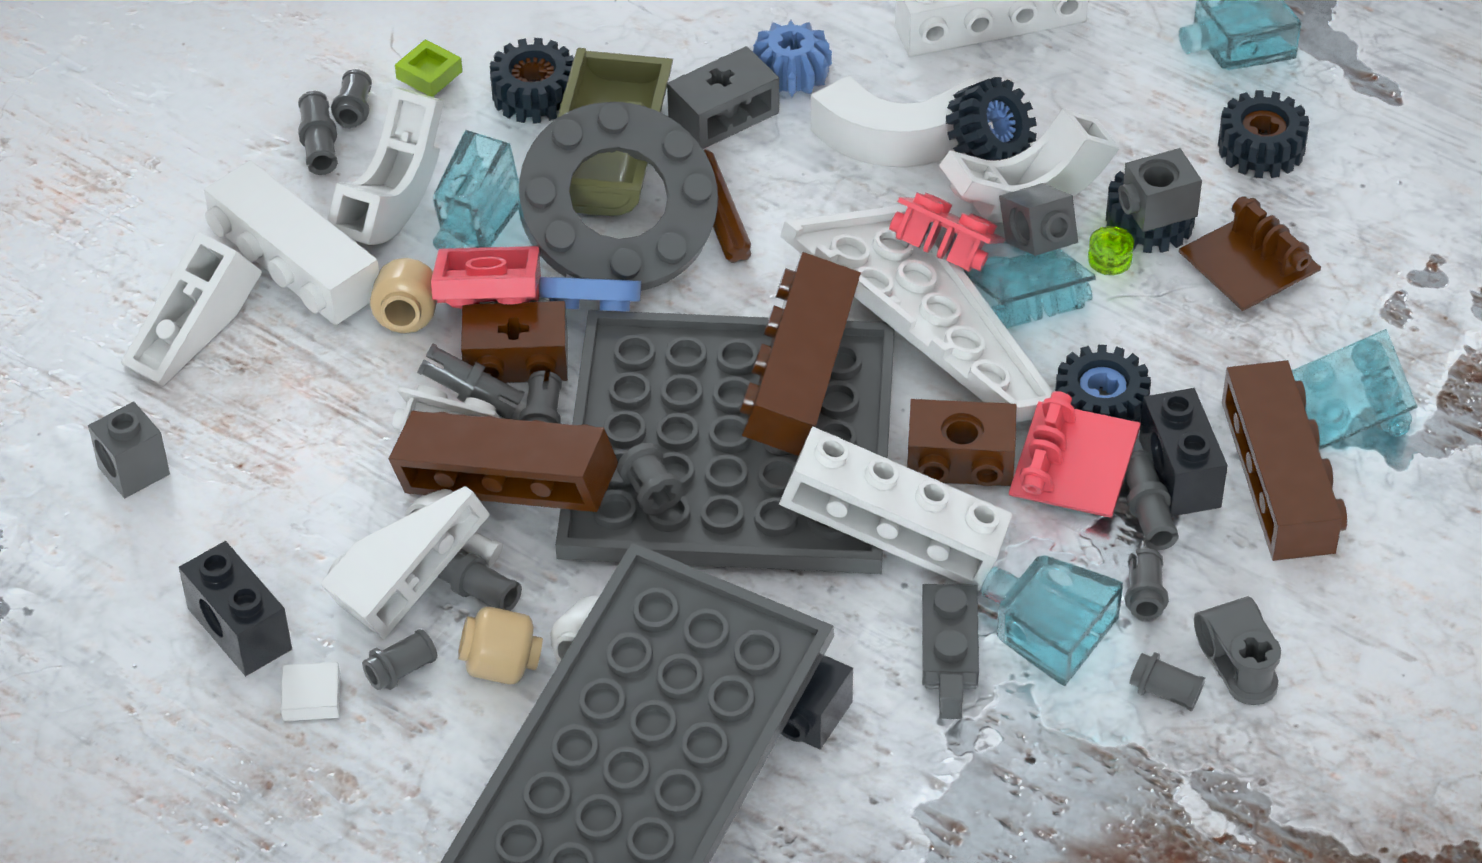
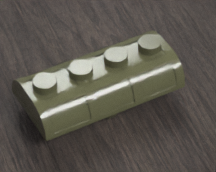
M577 48L558 117L576 108L601 102L632 103L661 113L673 59L586 51V48ZM619 151L600 153L580 165L571 179L569 193L574 211L581 214L620 216L632 211L639 203L648 163L643 160H637L628 153Z

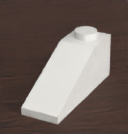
M198 231L120 363L164 387L237 316L263 271L238 251Z
M465 486L356 541L345 554L339 556L332 563L327 576L321 581L320 585L339 606L381 638L385 639L489 517L490 513L474 492Z

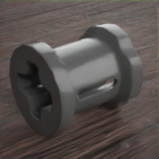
M641 443L624 453L618 462L617 472L622 480L632 484L638 493L637 500L644 513L650 515L660 514L677 504L683 495L684 489L677 475L669 473L663 465V453L658 446L652 443Z

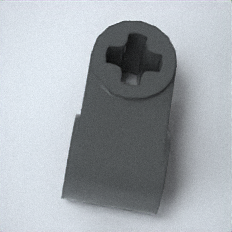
M1246 596L1195 613L1194 629L1199 645L1206 657L1214 664L1229 689V693L1237 701L1248 705L1265 704L1272 700L1277 694L1279 680L1274 669L1280 663L1281 647L1263 620L1256 602L1251 597Z

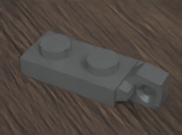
M923 584L922 685H925V688L939 689V719H962L963 689H976L979 680L978 585Z

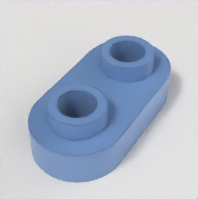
M540 277L539 297L549 298V301H565L566 309H579L580 299L600 300L599 310L630 311V301H641V281Z

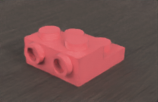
M539 247L439 249L431 278L432 300H437V303H446L453 308L462 309L463 305L480 304V302L497 301L501 304H519L539 300L541 277Z

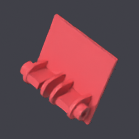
M917 192L914 198L899 197L897 202L908 208L905 214L897 211L889 226V230L897 233V239L920 248L933 222L923 247V251L927 253L934 246L942 227L946 228L947 231L937 252V257L943 259L957 233L958 235L946 261L964 268L968 272L972 268L978 271L983 269L989 253L981 250L984 242L988 244L1005 242L1004 237L994 233L998 226L995 223L972 213L970 215L962 213L961 217L949 213L952 207L951 203L929 193L924 195Z
M1054 391L1050 398H1046L1043 402L1038 401L1009 490V496L1112 518L1141 423L1074 409L1071 405V396L1064 392Z

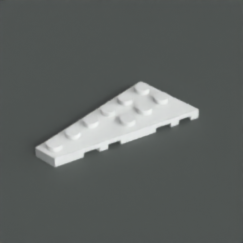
M898 205L784 221L780 235L782 239L801 254L805 252L861 272L854 297L983 402L1017 404V423L1032 420L1038 401L1043 402L1046 398L1051 397L1052 389L963 269L946 261L949 250L943 259L937 257V252L942 242L940 238L937 237L929 253L923 251L925 241L932 227H929L920 248L897 239V233L889 230L895 213L898 211L905 214L907 206Z

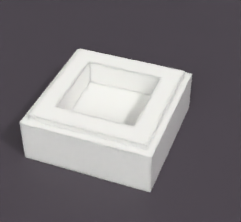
M338 662L282 665L281 714L283 721L339 718L340 669Z

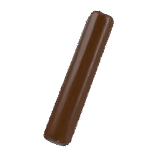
M705 149L704 152L710 161L715 175L718 193L717 213L713 229L724 256L729 262L746 261L751 256V242L716 158L710 150Z

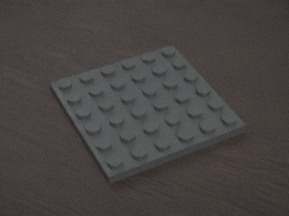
M588 310L572 425L587 424L594 427H604L618 462L625 452L641 443L657 445L663 453V465L669 473L677 475L682 483L684 492L681 499L672 508L660 514L650 515L644 513L637 500L638 493L632 484L622 480L616 468L597 512L560 509L555 544L556 559L620 562L633 542L686 565L882 574L883 550L779 505L799 456L742 436L748 415L740 413L739 410L749 382L758 385L760 376L751 372L761 344L770 346L772 341L771 337L763 335L769 317ZM846 322L815 428L888 458L894 329L886 322Z

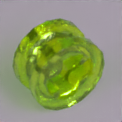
M1106 226L1095 230L1089 240L1088 263L1090 267L1104 275H1118L1127 271L1132 265L1134 247L1132 235L1125 229L1115 226Z

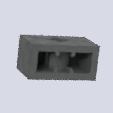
M745 46L667 82L668 117L685 128L696 139L702 149H705L779 114V77L753 51Z

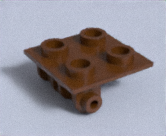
M1245 196L1238 198L1232 205L1231 210L1234 213V220L1179 248V253L1242 311L1321 271V266L1312 259V256L1309 254V246L1305 242H1299L1292 236L1289 228L1284 224H1280L1277 217L1274 215L1267 216V212L1261 208L1258 200L1255 198L1248 199Z

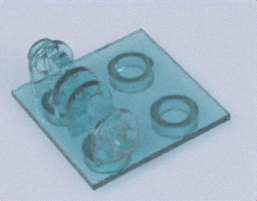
M1061 249L1037 256L1027 253L1012 258L1003 256L987 258L981 271L974 268L970 272L964 270L971 281L998 302V305L991 308L1006 328L1031 322V317L1035 321L1041 320L1043 309L1047 316L1052 317L1057 313L1061 314L1084 308L1085 302L1092 300V290L1088 282L1096 280L1095 274Z
M1387 329L1292 370L1295 381L1301 380L1304 384L1306 392L1305 411L1308 419H1315L1317 422L1320 450L1379 424L1384 431L1389 432L1394 437L1403 436L1410 430L1412 422L1410 411L1418 408Z

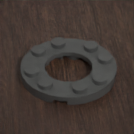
M601 102L582 106L565 113L550 123L538 135L528 150L522 165L517 200L520 220L532 246L539 247L540 256L555 271L564 277L568 274L574 278L641 281V291L660 286L677 277L697 259L710 236L715 222L718 193L715 175L704 150L696 139L679 123L645 106L625 102ZM619 151L628 153L631 157L646 161L652 165L664 182L667 196L665 212L655 227L639 236L618 239L600 235L585 225L574 211L569 193L572 176L582 163L600 153Z

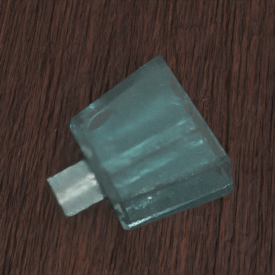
M1196 0L1194 23L1179 29V41L1186 54L1190 55L1207 49L1222 69L1234 70L1296 58L1302 22L1284 0Z
M465 130L433 196V203L440 229L433 240V245L437 250L464 248V246L471 248L491 247L518 210L517 193L519 179L510 143Z
M1043 555L1036 557L1020 578L995 566L988 573L983 583L981 595L999 604L997 636L1000 641L1056 682L1066 686L1119 619L1123 583L1114 578Z

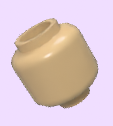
M401 258L394 259L381 268L375 279L370 298L373 316L380 325L390 331L405 334L417 332L430 322L435 313L437 300H432L431 278L433 271L429 266L419 260Z
M484 607L478 611L475 618L466 617L458 649V660L465 661L466 670L472 677L509 685L516 684L522 679L526 669H537L543 638L533 636V622L528 615L494 607Z

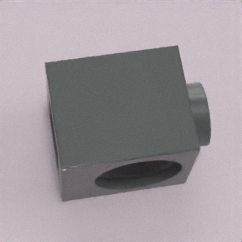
M1181 148L1125 163L1124 182L1119 187V200L1124 212L1128 215L1132 214L1141 230L1145 232L1198 217L1202 179Z
M1041 183L999 196L1005 242L1037 256L1079 243L1073 195Z
M135 401L88 425L98 468L124 499L170 475L162 434Z

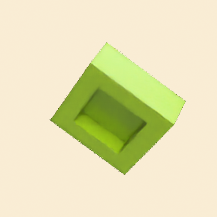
M426 39L394 64L396 79L431 97L435 96L463 72L461 57Z

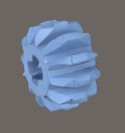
M791 19L788 25L784 26L772 22L769 31L758 32L757 40L753 44V52L779 77V93L786 91L789 92L791 97L797 91L811 94L814 86L825 85L829 66L832 65V51L829 50V43L825 39L824 31L812 30L810 22L800 26L794 25Z

